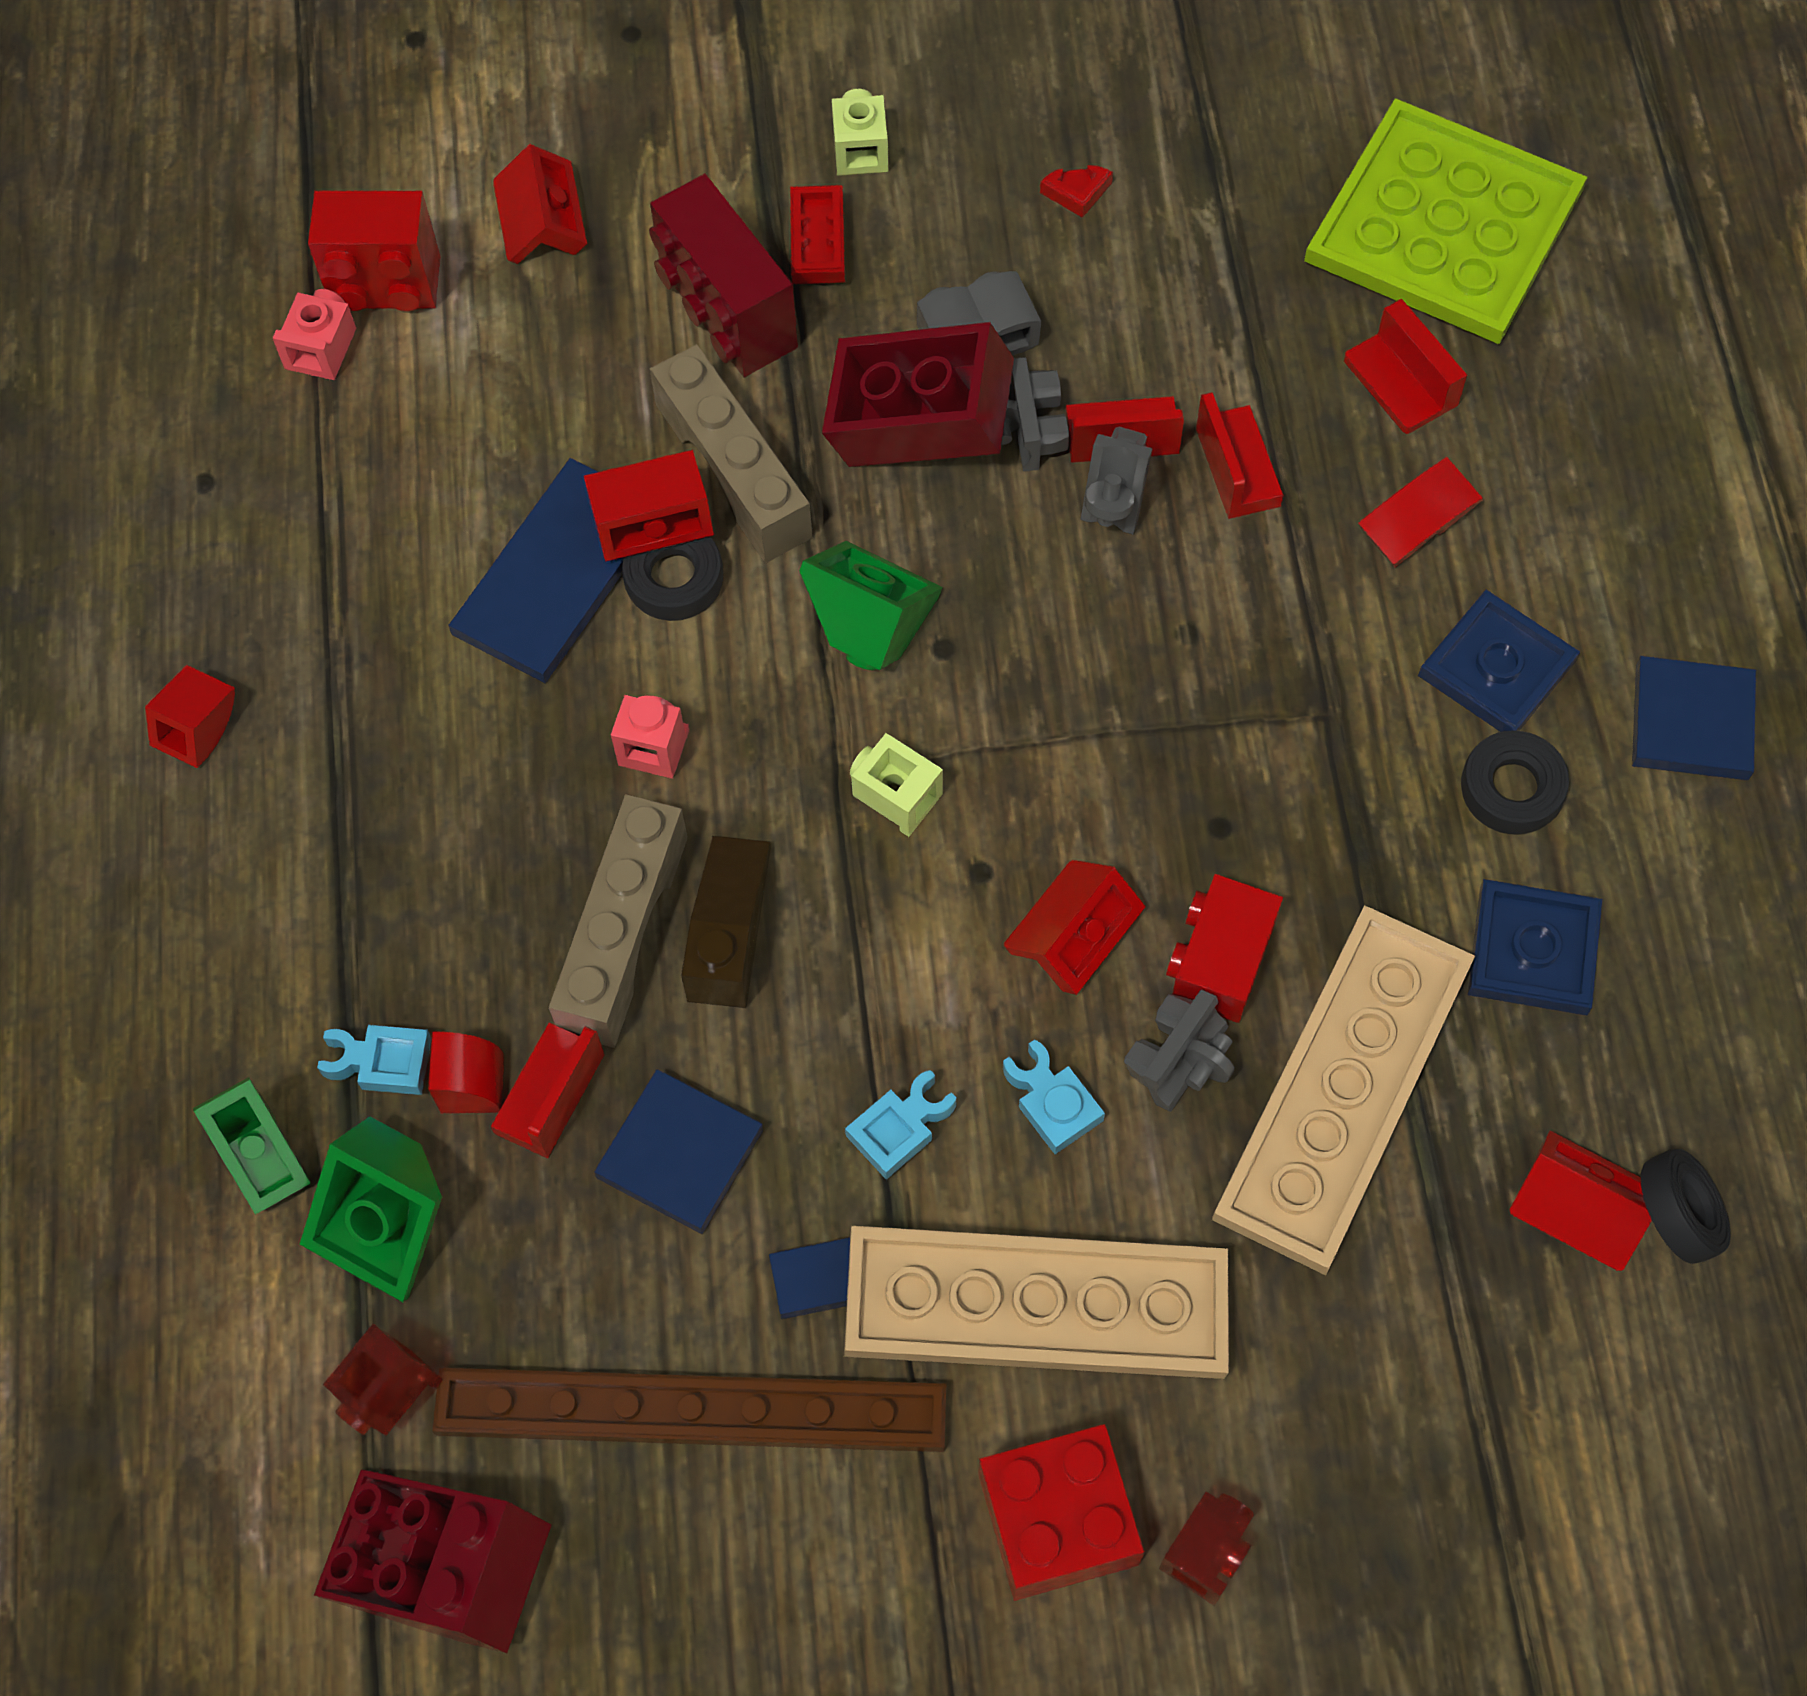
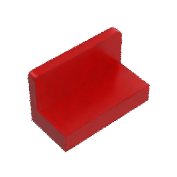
M529 144L493 181L507 260L519 264L540 243L575 256L587 245L572 163L568 159Z
M1403 299L1384 308L1378 334L1347 350L1344 357L1345 364L1405 434L1417 430L1457 407L1468 376Z
M1213 392L1202 394L1196 431L1228 519L1281 507L1283 493L1250 405L1220 412Z
M1174 396L1066 405L1065 416L1069 431L1068 444L1071 463L1091 461L1093 445L1097 435L1101 434L1111 437L1114 429L1117 427L1144 433L1147 436L1145 447L1152 448L1151 456L1173 455L1180 452L1184 417L1183 411L1176 409Z
M1072 860L1064 867L1004 942V947L1011 955L1036 960L1063 992L1077 995L1146 906L1115 867Z
M548 1023L491 1125L495 1135L548 1159L605 1055L597 1031L585 1026L578 1036L552 1023Z
M1549 1131L1530 1172L1510 1207V1213L1514 1217L1617 1271L1625 1269L1652 1222L1642 1193L1641 1177L1552 1131Z

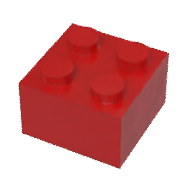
M314 191L308 246L324 289L339 295L349 305L350 311H359L364 308L397 309L401 311L436 309L441 256L423 191Z
M1105 1424L979 1459L978 1475L1014 1601L1140 1565L1144 1550Z

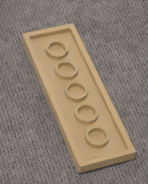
M1364 905L1214 1212L1213 1221L1319 1273L1327 1274L1475 955Z
M851 1226L844 1357L1225 1379L1229 1373L1228 1249Z

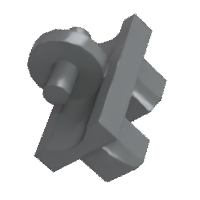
M1026 357L1015 358L1009 390L1010 400L1008 399L1001 445L1010 443L1012 441L1011 432L1016 430L1023 472L1039 470L1040 455L1068 450V425L1065 414L1037 417L1035 409L1060 406L1061 391L1057 370L1029 372Z
M1117 427L1114 429L1111 437L1101 434L1097 435L1093 445L1080 520L1086 522L1098 521L1100 525L1105 527L1115 525L1125 533L1134 534L1138 523L1152 448L1145 447L1147 436L1144 433Z
M1200 990L1195 999L1191 1000L1174 994H1168L1157 1010L1155 1019L1159 1030L1169 1035L1162 1047H1159L1141 1039L1134 1043L1125 1056L1124 1063L1130 1075L1148 1087L1157 1106L1169 1112L1173 1110L1188 1086L1200 1091L1208 1078L1225 1083L1234 1073L1233 1064L1224 1055L1232 1044V1040L1224 1034L1228 1029V1025L1215 1009L1218 1003L1215 995Z

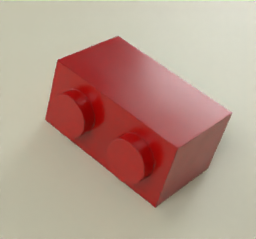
M693 450L584 476L605 562L714 535L708 499Z
M1214 874L1208 893L1197 890L1190 906L1185 924L1195 928L1189 944L1177 942L1166 972V976L1175 979L1172 994L1194 1000L1199 991L1204 990L1217 997L1218 1003L1215 1009L1222 1018L1240 1023L1277 921L1283 897Z

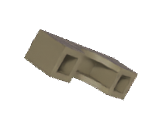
M696 344L650 368L657 408L682 444L690 441L705 457L727 495L738 525L764 563L812 539L810 503L700 347Z
M625 794L549 1005V1010L556 1026L578 1036L586 1026L597 1031L601 1045L615 1048L634 994L637 958L648 919L660 894L665 889L671 888L688 839L681 808Z

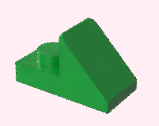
M249 1077L193 1108L194 1113L255 1215L310 1184L306 1172L280 1130L273 1112Z

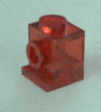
M373 1323L323 1385L341 1402L335 1410L336 1414L353 1429L365 1435L372 1427L387 1436L427 1385L436 1389L443 1379L411 1348Z
M1206 1491L1166 1553L1159 1569L1215 1606L1227 1587L1226 1583L1217 1578L1218 1574L1221 1572L1232 1579L1252 1546L1241 1537L1254 1518V1513L1246 1505L1230 1495L1221 1493L1217 1499Z

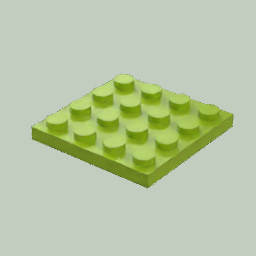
M1395 98L1307 247L1304 261L1396 301L1403 299L1410 307L1500 344L1584 189L1587 176Z

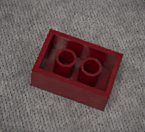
M706 173L650 202L654 226L649 228V234L659 259L654 261L656 272L667 289L671 290L675 287L683 297L682 303L690 320L696 326L703 324L709 331L713 348L725 364L731 361L745 378L798 348L793 284Z
M991 322L839 338L822 434L848 467L1000 454L1014 357Z

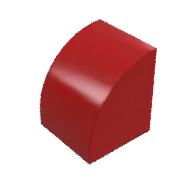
M186 665L145 706L149 745L198 768L212 753L226 729L234 704L235 687Z
M432 1031L428 1090L441 1113H499L502 1107L504 1053L501 1048L486 1039L472 1035Z

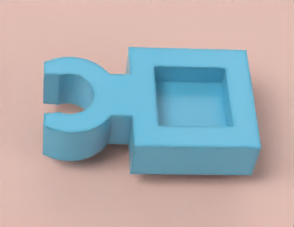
M368 1025L365 1041L354 1040L348 1032L341 1029L324 1031L323 1039L329 1047L345 1049L344 1055L338 1061H318L317 1068L325 1078L343 1080L357 1072L359 1073L357 1082L362 1090L422 1095L432 1040L428 1030Z
M1033 1040L1029 1043L1028 1052L1031 1058L1036 1061V1067L1029 1071L1021 1070L1008 1057L1003 1060V1072L1011 1085L1018 1089L1028 1090L1029 1093L1019 1099V1108L1052 1152L1057 1154L1102 1123L1105 1113L1069 1066L1055 1076L1049 1069L1050 1058L1047 1049L1037 1040Z
M931 1070L925 1071L915 1078L911 1085L910 1096L902 1102L890 1090L845 1128L846 1137L886 1180L932 1141V1132L924 1124L928 1121L938 1122L948 1118L956 1107V1096L952 1092L938 1103H930L924 1099L923 1094L935 1084V1074Z

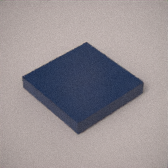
M1485 590L1424 662L1418 676L1498 731H1520L1574 665L1580 651L1488 590Z
M1640 656L1636 664L1632 766L1749 780L1754 772L1756 670Z
M1483 879L1479 891L1472 951L1475 957L1470 969L1468 995L1587 1016L1592 1009L1602 899Z
M657 1069L594 1173L596 1178L703 1234L761 1136L763 1126L758 1121Z

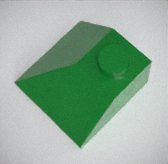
M844 541L803 560L799 570L830 646L846 653V659L853 665L867 670H881L901 658L936 603L943 588L848 541Z
M370 1116L330 1143L299 1245L401 1302L407 1300L410 1297L442 1199L422 1145Z

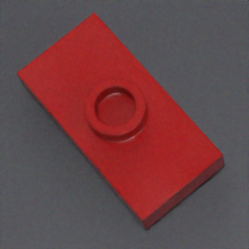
M843 185L790 187L792 284L845 283Z

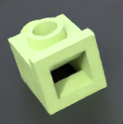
M852 89L847 91L842 98L832 99L837 175L889 172L888 138L883 95L872 96L867 90ZM876 146L874 150L846 151V148Z
M887 733L884 734L874 748L870 746L865 747L858 754L850 769L853 796L899 825L900 831L908 837L943 795V769ZM897 784L900 787L895 791L887 785Z

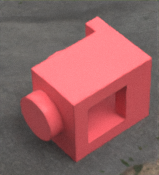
M318 289L314 292L313 296L297 293L281 330L275 331L273 341L284 369L335 380L356 331V326L349 305L339 295L327 289Z
M624 695L611 732L618 766L673 779L690 730L689 724L683 723L681 709L674 707L669 701L656 696L646 695L636 698ZM638 746L646 749L657 751V755L636 750V747Z

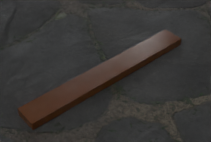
M439 1368L432 1431L436 1436L944 1452L946 1384Z

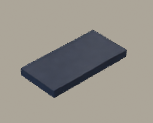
M569 458L448 626L451 635L546 684L622 575L624 557L605 562L584 481L585 475L597 473L598 471Z

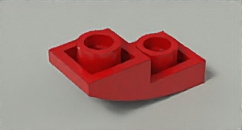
M1445 457L1393 494L1358 522V524L1393 567L1396 568L1436 534L1440 536L1479 504L1483 497L1450 459Z

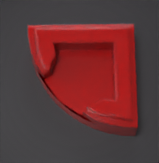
M1087 165V169H1075L1063 172V169H1058L1048 174L1040 182V194L1083 218L1112 184L1113 172L1096 165Z

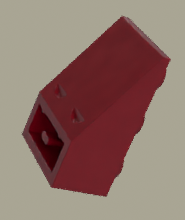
M361 1469L314 1596L459 1642L507 1654L552 1524L505 1500Z

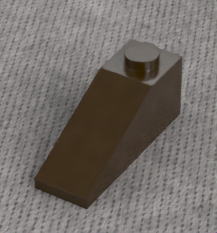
M712 836L690 919L681 978L687 1002L738 1008L747 1007L771 849L769 841Z

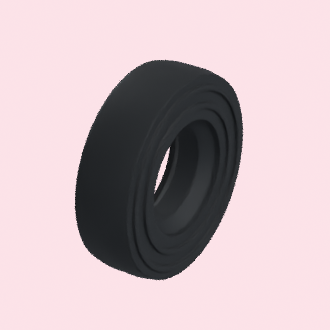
M709 536L626 556L623 559L622 575L625 589L630 599L642 612L657 619L677 621L700 614L714 602L723 582V564L719 549ZM668 555L684 556L693 563L695 567L694 574L686 584L680 587H663L656 583L651 576L652 568L658 560Z
M1502 731L1482 740L1469 754L1461 776L1462 795L1470 812L1485 826L1506 834H1527L1543 828L1560 812L1569 789L1568 769L1561 754L1545 739L1524 731ZM1507 764L1523 766L1534 775L1537 782V791L1526 800L1513 801L1499 794L1494 787L1493 773L1499 767Z
M1682 1149L1669 1150L1648 1160L1641 1170V1188L1644 1201L1658 1233L1672 1252L1690 1264L1707 1261L1725 1252L1729 1247L1731 1239L1728 1215L1713 1180L1700 1162Z

